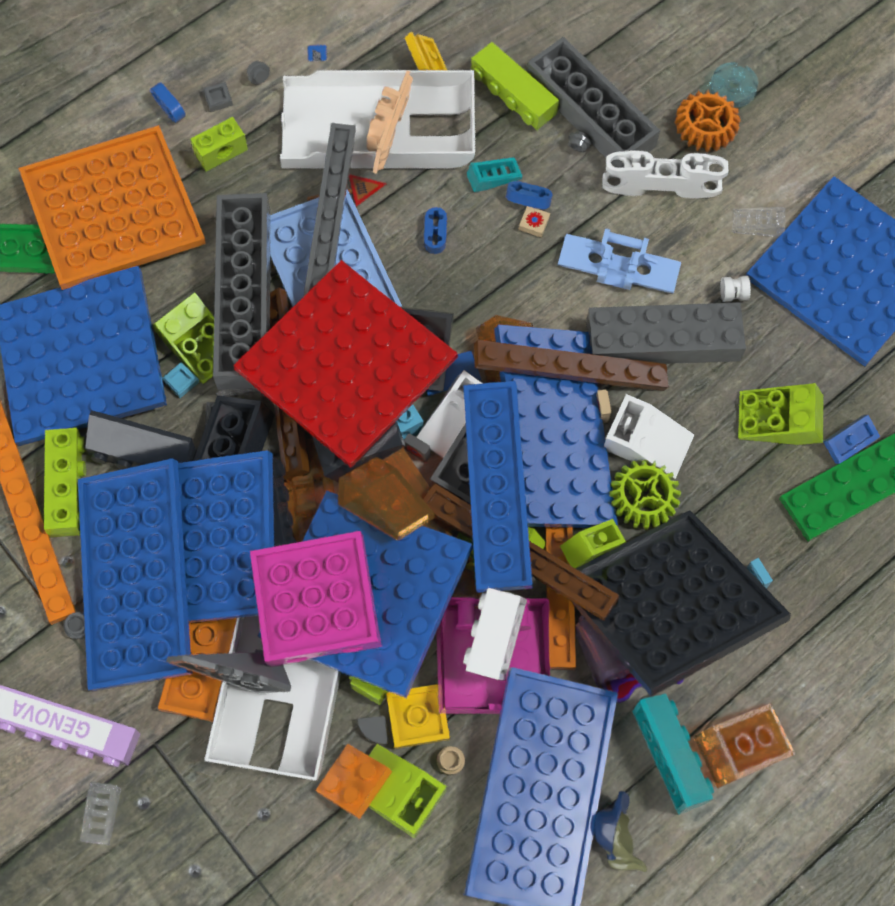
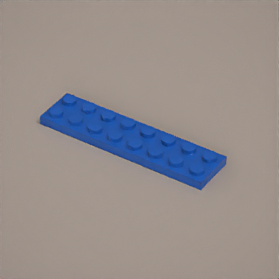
M517 382L463 385L476 590L479 593L487 592L488 588L498 591L531 589L533 586Z

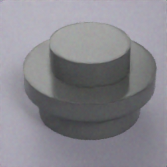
M254 61L247 68V77L255 85L265 82L270 75V68L264 62Z
M580 131L569 134V147L579 152H585L587 148H590L592 143L587 134Z
M75 612L65 619L64 631L70 638L82 639L85 637L84 613Z

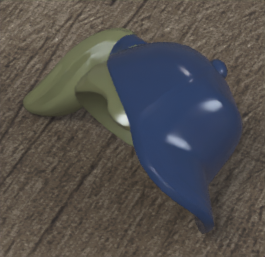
M619 791L613 808L602 809L597 812L593 832L598 844L606 850L609 866L617 870H641L646 872L647 866L645 863L633 856V840L628 830L629 817L626 815L629 807V796L626 792Z

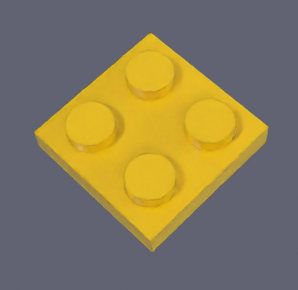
M438 684L411 688L407 698L391 692L386 693L395 749L450 740L446 714H439Z

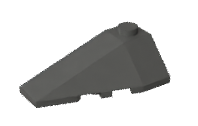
M465 423L430 480L433 485L434 483L471 505Z
M256 649L252 653L198 654L167 657V663L258 694L291 691V683L284 666L271 667L265 662L264 651L261 649Z

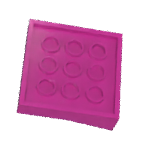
M361 531L250 551L264 658L268 665L274 667L302 662L324 655L382 647L364 537Z
M451 597L437 628L439 714H500L507 677L506 680H497L466 671L467 664H464L466 650L468 647L472 648L475 638L471 636L475 620H480L482 612L478 608L479 599ZM525 598L527 602L509 668L514 667L550 676L549 599Z

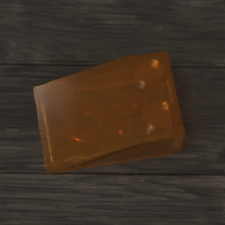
M378 457L339 478L338 505L397 541L435 518V513L397 468Z
M771 703L712 726L693 736L717 789L796 755Z

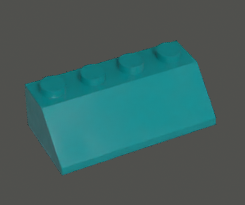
M666 694L639 700L632 712L678 815L709 803L714 799L712 796L714 788L709 778H704L700 769L702 767L701 759L696 751L692 752L688 743L690 741L689 733L684 725H680L676 717L679 713L675 702L669 700Z

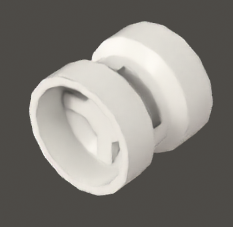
M740 276L738 279L722 277L720 283L722 301L731 302L733 299L749 301V277Z

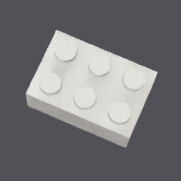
M488 588L487 594L482 593L478 607L482 610L480 620H475L471 631V636L475 637L472 648H467L464 657V664H467L466 671L497 680H506L527 599Z

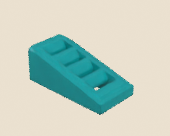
M515 157L471 163L467 171V177L473 192L485 191L512 181L521 180L523 177ZM505 167L509 168V174L507 173Z

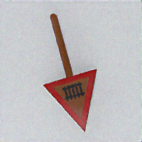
M349 174L351 189H348V192L353 194L355 206L358 207L386 186L387 183ZM319 195L307 197V201L316 199Z

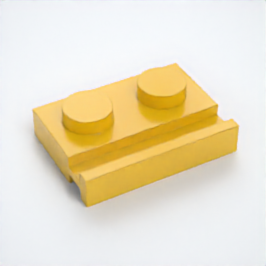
M410 32L405 37L419 71H448L434 39L419 34L414 36L413 32Z

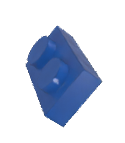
M862 415L823 442L835 464H840L878 439L880 435L869 415Z

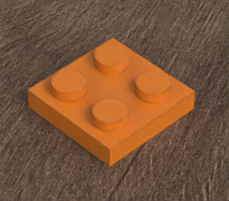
M347 744L315 791L360 819L392 771L387 766Z

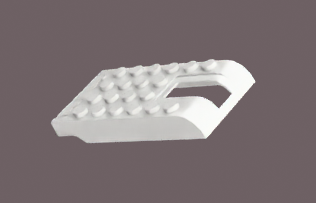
M317 71L309 76H283L284 110L281 121L283 128L282 154H280L281 167L324 168L331 123L356 125L350 168H374L377 151H368L367 135L370 122L377 115L375 109L378 101L382 97L390 99L382 95L383 88L390 87L399 91L406 71ZM410 71L413 82L411 84L409 100L401 122H397L393 143L384 168H457L468 164L475 155L474 71ZM470 109V129L463 134L456 136H410V115H455Z
M259 616L237 618L229 653H252L256 649L263 650L262 640L257 637L260 631ZM308 659L302 662L283 665L291 683L290 692L258 694L222 682L205 761L318 780L324 761L341 672ZM266 699L293 704L285 749L278 770L249 765L263 704Z

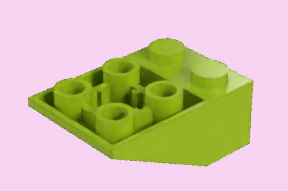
M193 293L154 322L152 328L178 359L204 384L213 377L214 316L197 294Z
M816 383L740 391L739 440L793 445L823 443L822 392Z
M376 744L369 756L387 766L392 773L369 805V808L415 839L446 793L447 786L422 769Z

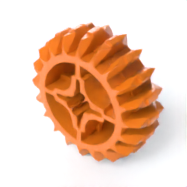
M698 90L695 96L690 94L687 100L683 99L677 109V116L675 118L677 134H681V141L688 140V147L696 145L697 151L702 147L705 148L706 153L710 148L717 152L720 146L725 148L728 142L731 143L738 133L740 123L738 108H733L734 101L727 102V95L719 97L718 91L713 95L710 94L709 90L705 94ZM691 114H693L695 117L694 123H692L689 116ZM721 119H722V120L724 121V123H725V127H724V128H722V127L720 126L721 122H720L719 120H721Z

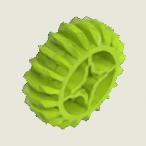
M634 460L631 462L630 468L624 465L621 469L622 473L617 472L615 474V481H612L610 485L613 490L610 491L609 496L614 497V500L611 502L612 507L619 508L616 512L617 517L625 515V524L632 520L634 521L633 527L637 528L639 523H643V528L646 530L649 528L650 523L656 528L660 525V521L666 523L669 520L668 516L673 517L676 511L674 508L679 507L680 501L677 498L680 497L681 491L676 490L679 485L678 481H671L674 476L673 472L664 473L665 465L658 469L656 468V461L649 466L646 460H643L639 466ZM636 478H648L649 480L640 481ZM657 484H659L660 487L663 489L665 494V500H663L661 498L662 495H660L656 491ZM624 488L629 490V494L633 496V505L626 499ZM650 488L647 497H643L641 501H639L641 493L643 494V491L647 492V490ZM649 507L654 511H642L640 509Z

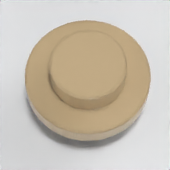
M449 746L439 752L437 765L444 774L455 775L464 767L465 757L460 749Z

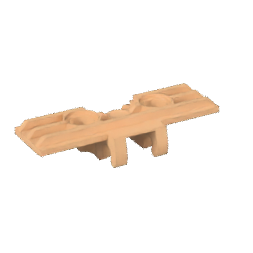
M406 71L399 91L390 87L383 88L382 95L390 99L382 97L378 101L375 109L377 115H375L374 119H371L367 135L368 151H377L373 173H377L378 170L384 168L393 143L397 122H401L407 106L413 82L410 71Z

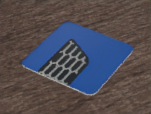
M326 45L308 46V61L327 60Z

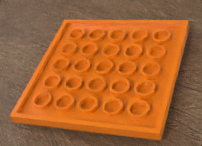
M159 125L19 168L62 290L92 278L139 266L206 244L205 237Z

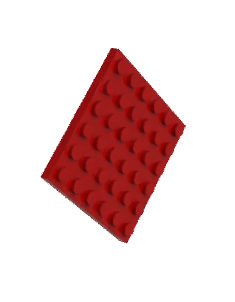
M341 260L233 366L236 372L352 468L458 358V353Z

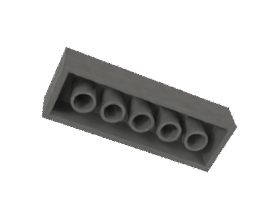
M564 36L528 61L527 73L559 100L558 111L578 131L587 134L592 145L605 158L614 152H649L656 147L660 130ZM615 159L611 162L616 168H624V163L621 160Z
M741 303L593 307L588 309L586 327L587 332H589L592 355L676 364L741 361L746 350Z

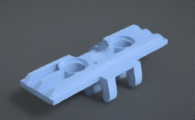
M605 228L602 242L566 234L558 266L598 275L597 282L631 290L632 284L673 294L681 262L646 253L649 241L647 238L641 240L612 233L610 229ZM607 242L640 249L641 252H633L631 258L615 255L612 253L613 247L608 245ZM596 253L602 257V261L593 263L588 257ZM640 265H645L650 269V273L642 275L638 273L636 268Z

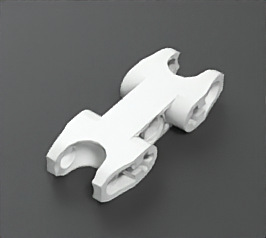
M645 151L614 152L606 157L607 172L602 177V188L611 193L629 196H640L645 194L647 190L675 191L677 195L683 198L714 197L722 192V179L728 175V161L718 156L698 153L687 154L683 159L654 158ZM615 159L621 160L624 163V168L613 167L611 162ZM719 164L723 171L711 172L709 171V166ZM611 177L620 178L621 183L617 186H612L607 180ZM713 182L717 185V188L715 190H708L704 183Z

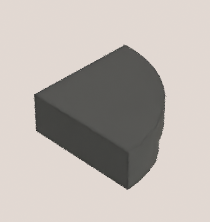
M385 716L357 719L359 728L367 739L375 744L387 745Z

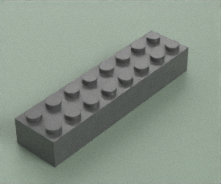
M267 193L217 195L213 378L218 390L254 389L255 387L234 370L233 365L270 330V204Z

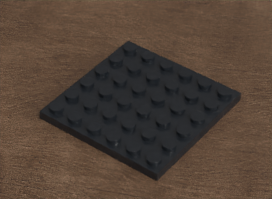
M691 510L576 568L619 595V599L604 621L576 603H572L651 697L790 621L791 613Z

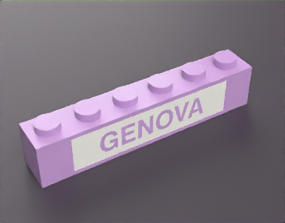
M0 685L1 730L14 734L17 729L26 732L24 737L37 742L45 738L51 740L50 745L53 747L67 750L69 746L78 749L76 754L89 759L97 755L104 758L103 763L114 767H119L120 763L129 765L140 737V733L135 728Z

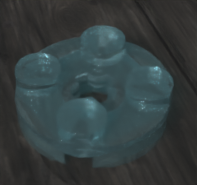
M729 62L720 65L715 70L710 81V92L714 95L718 91L719 97L727 95V102L734 101L733 108L743 107L755 98L758 78L751 68L747 66L743 68L737 66L738 63ZM730 82L739 84L737 88H732L729 85Z

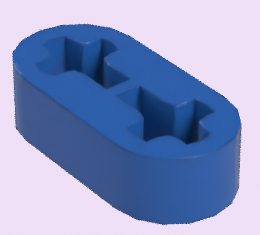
M161 82L150 88L155 101L173 122L176 123L186 117L180 103Z
M520 181L509 182L506 191V198L509 201L537 209L549 208L553 193L547 188Z
M434 207L425 214L424 246L429 253L439 254L446 247L447 214L443 209ZM436 216L439 217L438 227L433 226V219ZM433 235H438L437 245H432Z

